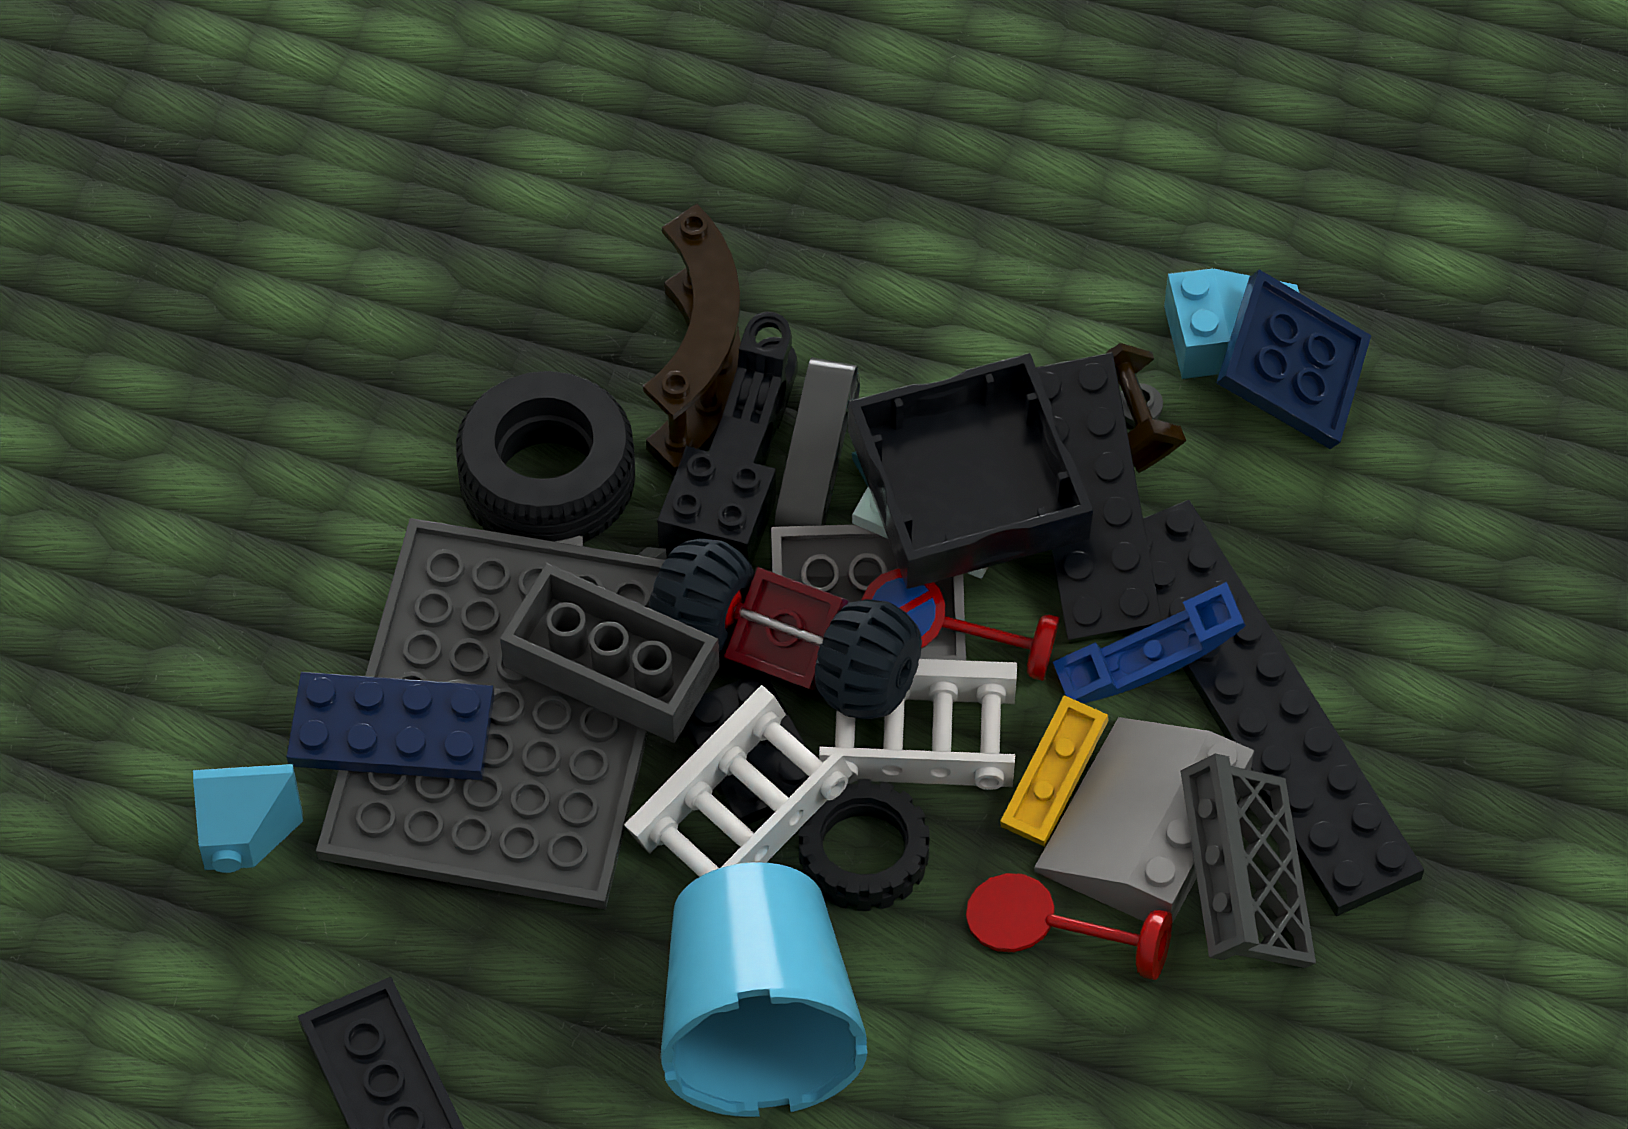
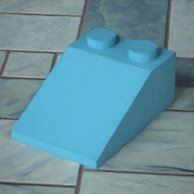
M1213 268L1168 274L1164 308L1182 379L1218 375L1220 373L1250 277L1249 275ZM1282 282L1283 284L1287 285L1293 290L1299 292L1298 286L1296 284Z

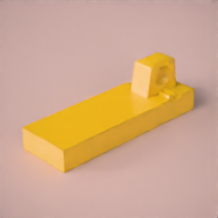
M1063 696L1000 820L1002 828L1044 847L1046 846L1109 721L1108 714L1070 697Z

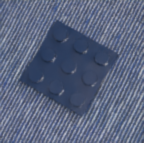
M1259 269L1249 277L1216 383L1331 450L1341 442L1371 335Z

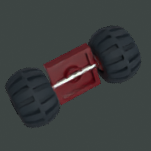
M696 539L686 541L674 548L659 569L660 572L656 576L653 584L654 588L650 595V609L718 638L719 653L726 651L725 658L813 691L817 687L818 692L825 701L845 716L860 719H875L887 716L901 704L912 685L921 656V633L911 617L890 602L865 599L848 604V600L759 567H757L754 575L750 563L742 553L720 540Z

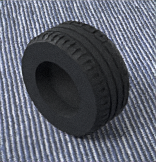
M561 372L525 373L509 378L484 392L473 403V406L468 409L467 415L462 419V424L459 426V433L456 438L460 490L467 510H469L470 515L476 519V522L484 530L553 542L580 535L583 537V543L608 529L623 514L625 506L628 505L635 484V454L631 424L622 406L616 402L612 395H609V392L602 389L596 383L576 375ZM540 443L564 444L575 448L587 457L573 471L549 479L526 477L506 466V463L516 453L526 447Z

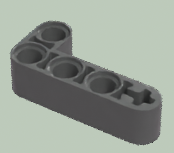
M811 357L805 376L777 503L775 527L826 525L848 425L849 401L859 399L860 376L857 365Z

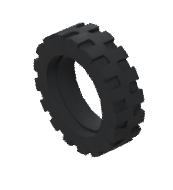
M858 779V784L848 785L847 783L846 788L838 797L833 800H827L799 829V862L803 865V873L818 885L823 898L830 897L834 900V905L847 909L848 905L857 906V911H870L871 906L880 905L881 909L888 908L894 905L895 899L900 897L903 900L908 897L913 891L914 883L919 885L925 875V866L928 865L929 826L925 825V814L921 807L915 808L913 798L905 791L898 793L894 790V785L881 781V784L877 785L871 784V779ZM854 816H872L886 820L899 830L904 839L905 850L902 857L892 867L876 874L859 875L842 870L829 860L823 848L825 835L836 823Z

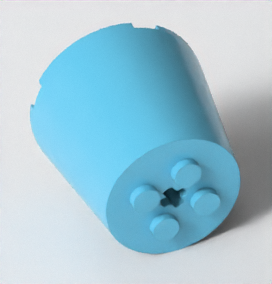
M763 862L729 865L708 872L691 882L678 896L673 910L661 1045V1064L668 1086L680 1098L696 1107L723 1115L760 1117L759 1108L790 1104V1112L802 1110L823 1102L846 1088L858 1076L866 1062L867 1038L825 901L818 885L809 876L796 869L780 864Z

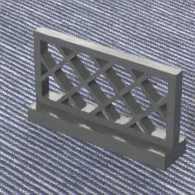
M1216 753L1180 770L1209 958L1225 960L1234 955L1303 968L1316 964L1286 779L1231 766L1229 756ZM1234 788L1242 797L1238 804L1236 802ZM1261 789L1270 791L1272 812L1258 795ZM1248 807L1263 824L1259 831L1245 815ZM1269 834L1279 845L1280 857L1277 856L1266 842ZM1242 835L1249 843L1246 850H1244ZM1256 853L1270 870L1266 877L1252 861ZM1277 880L1286 890L1287 904L1273 887ZM1249 881L1257 890L1253 897L1251 896ZM1263 900L1266 901L1278 917L1274 924L1259 907ZM1284 927L1294 937L1296 950H1293L1280 934ZM1257 928L1264 936L1261 943L1258 940Z

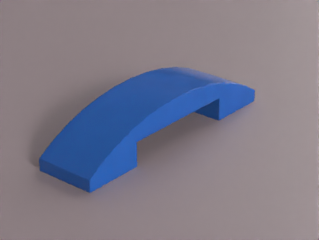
M1227 582L1184 601L1183 604L1186 610L1108 646L1100 648L1095 642L1053 661L1066 696L1081 703H1087L1120 694L1166 676L1192 663L1226 642L1246 626Z

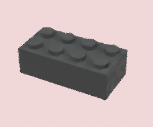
M548 563L544 566L500 637L504 667L673 743L676 742L720 667L718 638Z

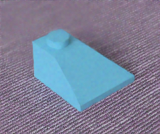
M293 764L193 770L198 843L205 870L231 873L240 868L255 867L303 822V811Z

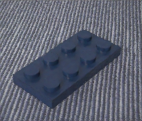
M301 672L287 751L288 764H293V767L483 780L494 702L493 685Z

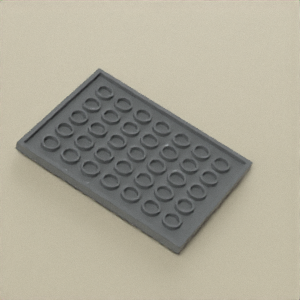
M410 518L365 676L493 685L494 702L483 780L339 770L316 849L318 860L606 910L626 829L624 824L628 820L649 732L504 667L500 637L546 563L649 608L650 595L654 588L653 584L665 560Z

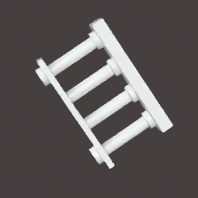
M919 659L917 672L905 698L891 714L885 716L883 749L854 748L855 718L845 716L836 711L835 747H820L819 759L822 762L835 750L843 756L853 773L848 778V784L858 781V779H871L873 782L974 785L987 790L1013 787L1015 754H1000L1001 704H1015L1017 663ZM906 700H927L933 702L932 751L903 750L904 702ZM953 702H979L982 704L980 753L951 752Z
M761 685L624 825L634 839L649 854L658 845L664 844L701 877L708 872L719 869V867L677 830L678 824L692 810L699 809L740 846L722 867L750 862L767 863L827 800H833L843 792L847 786L848 778L853 773L843 756L836 750L822 762L784 729L780 723L786 715L776 697ZM760 741H770L809 776L789 798L746 760L747 754ZM733 774L775 812L755 833L712 795L713 789L727 775Z

